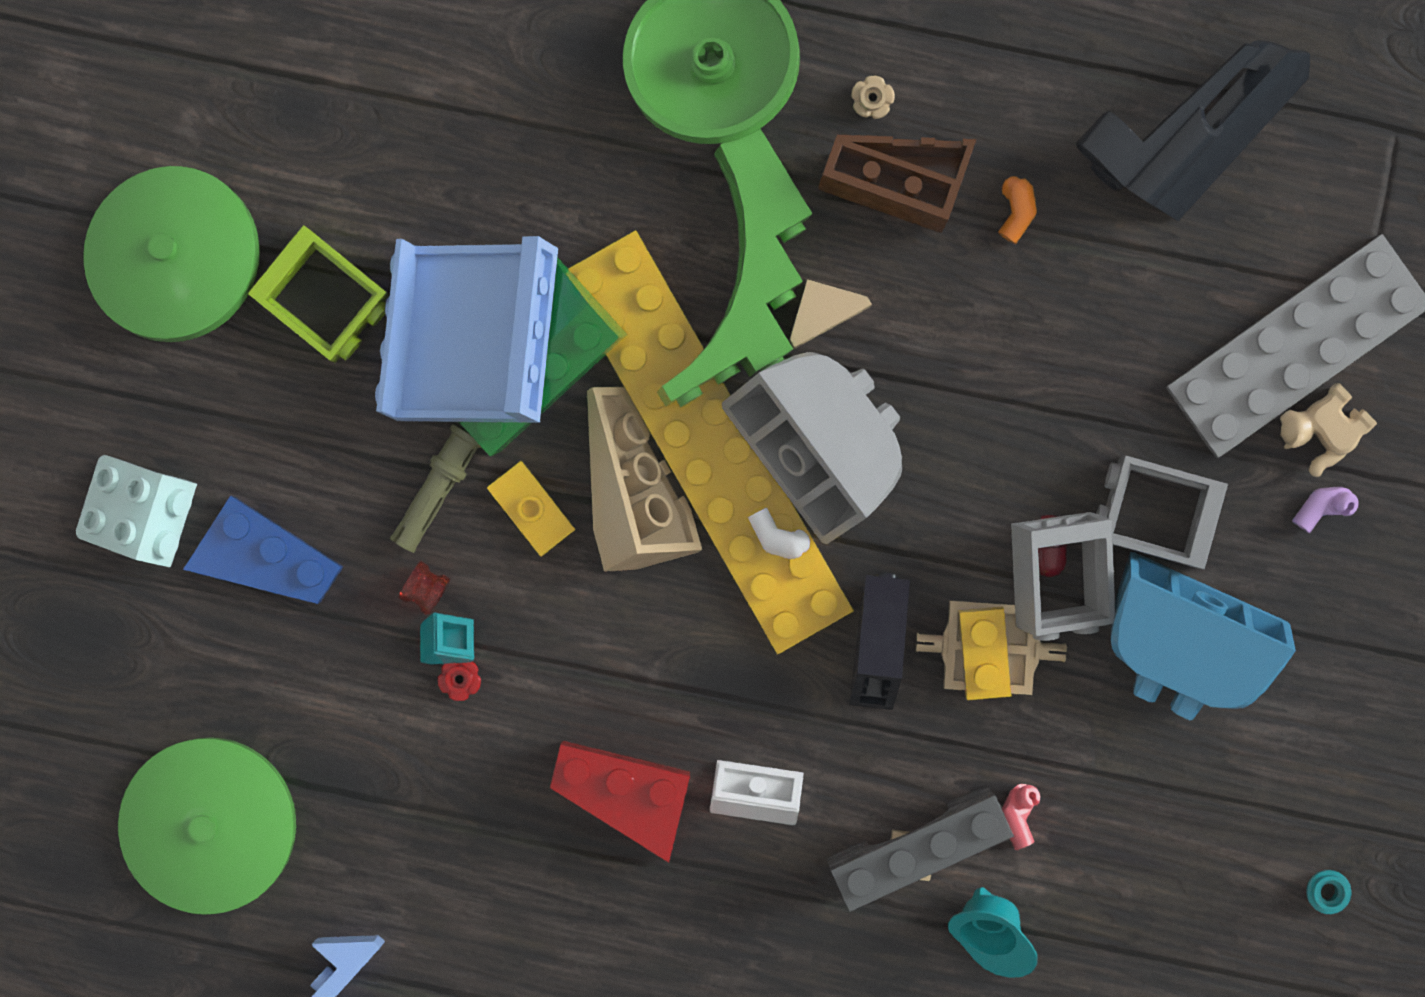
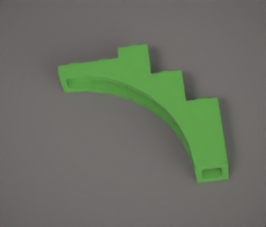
M761 128L743 138L722 143L714 153L729 184L737 215L739 259L736 281L724 318L706 348L685 370L657 391L665 406L675 401L678 402L680 407L685 406L703 394L700 386L714 378L719 385L740 372L737 366L738 363H741L747 375L751 377L757 372L783 361V357L793 350L767 305L770 304L773 310H776L797 297L793 290L803 281L777 238L780 237L782 242L786 243L804 232L806 228L802 223L812 215V212Z

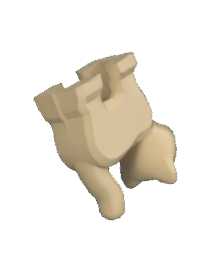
M1339 383L1330 387L1328 394L1313 403L1306 411L1288 410L1280 418L1282 424L1280 435L1285 441V449L1297 448L1306 444L1315 433L1327 450L1311 462L1309 472L1314 477L1321 476L1325 468L1331 467L1343 459L1346 454L1357 446L1360 438L1377 424L1363 409L1358 412L1354 408L1349 414L1350 418L1344 415L1342 408L1352 396Z

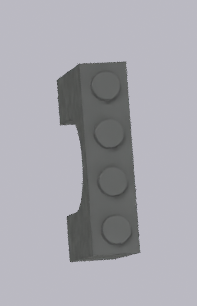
M986 785L946 803L947 812L911 832L876 845H868L867 840L828 857L827 861L849 912L1014 837L995 794Z

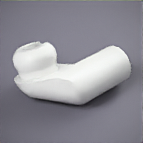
M767 508L748 517L766 552L787 559H796L809 549L810 539L807 533L800 529L795 532L778 529Z

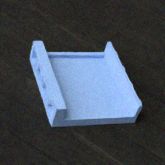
M539 236L522 237V244L414 246L403 239H396L395 253L390 261L392 274L390 296L385 304L387 317L385 339L380 347L382 366L380 382L375 391L376 412L396 421L540 423L558 248Z

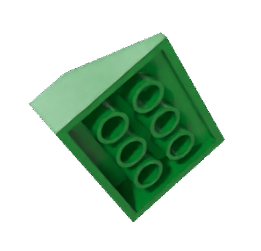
M558 257L541 414L627 336L626 332ZM532 422L459 423L491 457L501 452Z

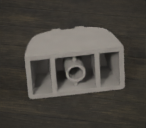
M806 352L792 356L759 372L722 402V409L819 540L824 544H828L866 519L893 490L901 477L902 456L896 435L892 431L900 421V416L892 405L887 403L882 404L876 409L866 396L867 393L874 389V381L865 369H860L850 374L846 368L831 358L819 353Z

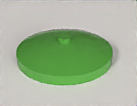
M647 0L630 24L623 49L625 79L630 93L643 115L663 132L675 138L699 144H718L734 141L752 134L765 126L781 111L788 101L796 84L800 66V48L796 29L787 9L780 0Z
M182 166L154 168L124 181L105 198L97 209L89 225L84 244L85 276L90 291L100 308L114 322L129 332L160 342L186 341L215 330L231 318L241 307L253 286L258 270L260 255L258 233L254 220L244 202L216 177L194 168Z
M213 737L196 738L177 743L149 759L138 770L128 785L121 802L118 820V836L122 854L129 870L138 883L151 896L167 906L194 914L224 913L238 909L258 898L283 872L292 853L296 834L294 803L285 781L276 768L265 757L246 745L232 740Z

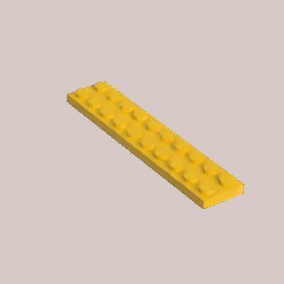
M635 230L569 268L570 272L626 332L627 336L606 355L777 655L853 612L851 605L792 502L722 409V402L731 396L724 383L718 385L713 378L700 386L703 392L701 396L683 407H680L677 401L665 406L657 391L685 370L704 348L637 231ZM767 508L778 529L790 532L800 529L807 533L810 539L809 549L796 559H787L766 552L748 517Z

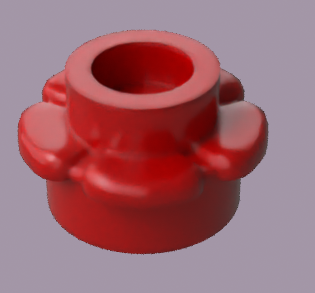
M473 661L443 664L441 668L442 674L438 676L440 690L443 693L449 694V698L455 701L468 699L469 695L476 694L481 686V677L477 674L478 667ZM457 675L463 676L464 680L462 683L455 681Z

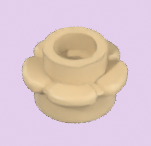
M868 76L865 78V81L857 82L851 93V97L855 102L853 104L854 110L864 118L872 117L879 119L884 117L890 110V104L894 102L893 88L890 85H886L884 79L879 76ZM871 93L876 94V101L869 100V95Z

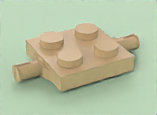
M949 600L948 623L943 635L917 633L916 641L933 642V644L915 643V652L941 653L945 665L943 688L965 690L959 610L1003 606L1011 694L1032 695L1034 671L1039 660L1065 662L1066 654L1049 653V651L1066 652V643H1043L1040 640L1033 639L1032 634L1017 628L1015 605Z

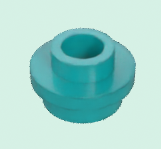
M1322 870L1310 878L1306 888V895L1311 906L1317 911L1324 914H1335L1342 911L1348 905L1351 899V886L1346 877L1334 870ZM1326 884H1333L1335 887V893L1330 899H1323L1321 896V889Z

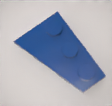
M230 496L183 570L319 604L343 566L241 500Z

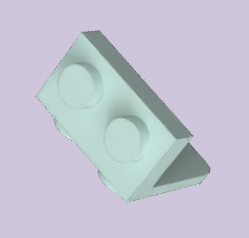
M103 455L98 459L76 528V535L81 540L132 559L171 567L197 484Z

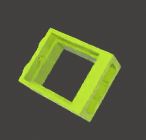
M304 225L248 293L334 363L340 357L346 361L352 356L362 342L357 336L368 323L374 327L386 314L385 302L390 296L389 293ZM316 249L372 294L370 299L332 345L275 300Z

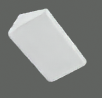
M717 760L710 812L795 825L799 813L804 773Z

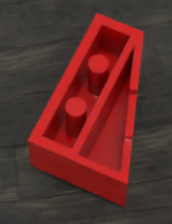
M563 741L560 745L550 788L669 863L690 779V771Z

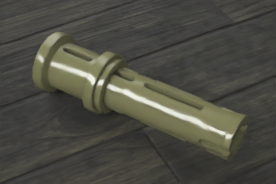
M452 423L449 427L452 433L440 453L433 455L430 459L432 469L427 479L416 494L399 526H397L390 537L392 541L414 553L421 538L444 503L449 491L455 482L460 483L461 480L465 479L467 476L465 472L466 467L476 450L482 448L466 429L455 423Z

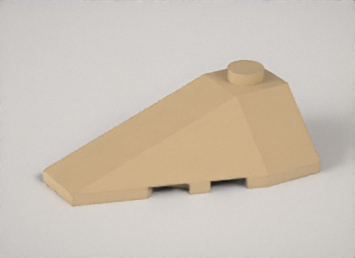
M592 387L587 390L593 531L604 571L636 570L700 552L702 547L692 510L685 497L682 496L678 499L666 477L671 471L666 461L658 462L648 443L650 432L625 387Z

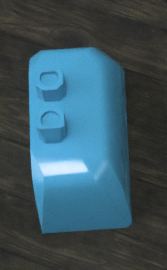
M1130 552L1115 601V615L1111 626V645L1116 656L1137 673L1133 686L1134 695L1148 702H1155L1163 686L1177 691L1171 703V710L1188 720H1193L1204 704L1210 707L1240 709L1252 704L1267 690L1296 651L1291 625L1287 621L1135 552Z

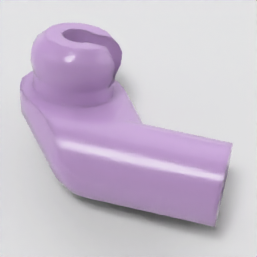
M1344 487L1318 488L1312 492L1292 522L1305 532L1311 533L1324 515L1350 516L1354 514L1358 508V498L1349 489Z

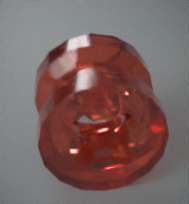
M420 561L409 576L398 598L404 602L412 601L420 606L421 612L429 616L446 591L451 578L444 574L437 576L430 572L429 565Z

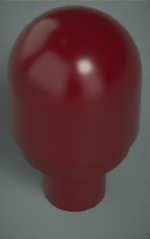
M1045 515L1041 516V519L1053 518L1057 516ZM1067 544L1038 548L1040 575L1054 577L1064 570L1067 563Z

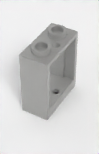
M1120 456L1118 464L1111 462L1104 487L1110 489L1106 506L1099 505L1096 514L1112 520V542L1114 546L1197 569H1205L1228 484L1137 458ZM1130 471L1201 490L1184 553L1114 533Z
M1092 512L1011 524L1017 628L1032 634L1035 640L1047 641L1058 639L1060 632L1073 631L1077 634H1092L1099 631V626L1113 624L1115 594L1111 519ZM1082 542L1085 605L1041 612L1038 548Z

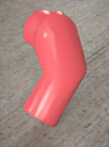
M1019 784L1009 792L1002 807V811L1014 835L1010 840L1015 850L1025 848L1035 842L1026 822L1033 806L1038 805L1040 802V793L1033 785Z

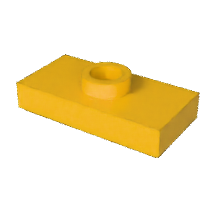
M522 461L487 487L541 557L576 530Z

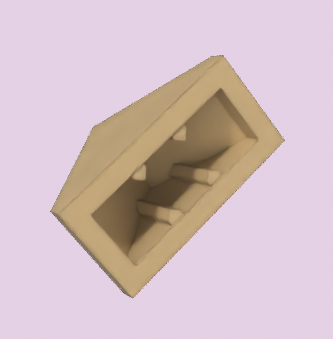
M807 279L789 340L792 348L795 349L870 308L872 304L869 298Z

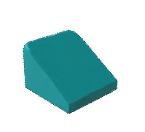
M433 613L421 623V663H468L474 660V619Z

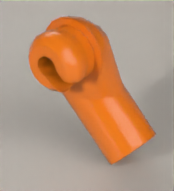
M1011 176L1004 181L1002 194L1009 199L1012 213L998 233L1007 241L1016 245L1036 216L1037 208L1033 186L1026 179Z

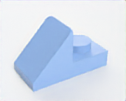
M379 935L317 938L312 943V946L337 969L333 971L327 966L312 982L310 986L316 991L312 997H336L385 941Z

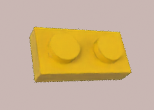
M1003 606L959 610L966 699L1010 697L1011 686Z

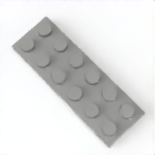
M1378 235L1167 385L1166 389L1215 458H1219L1425 312V293L1384 235Z

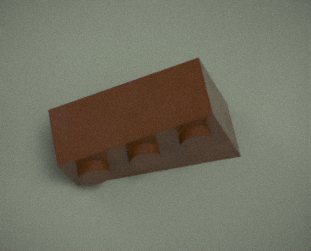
M837 135L818 189L942 233L949 220L977 139L941 141L927 137H921L920 140L893 139V136Z

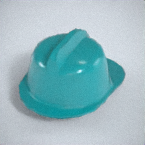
M984 887L977 888L972 898L963 907L962 912L954 915L948 922L949 932L961 943L971 957L984 969L996 975L1009 978L1023 977L1032 973L1037 966V953L1030 941L1021 932L1020 915L1017 907L1005 898L993 896Z

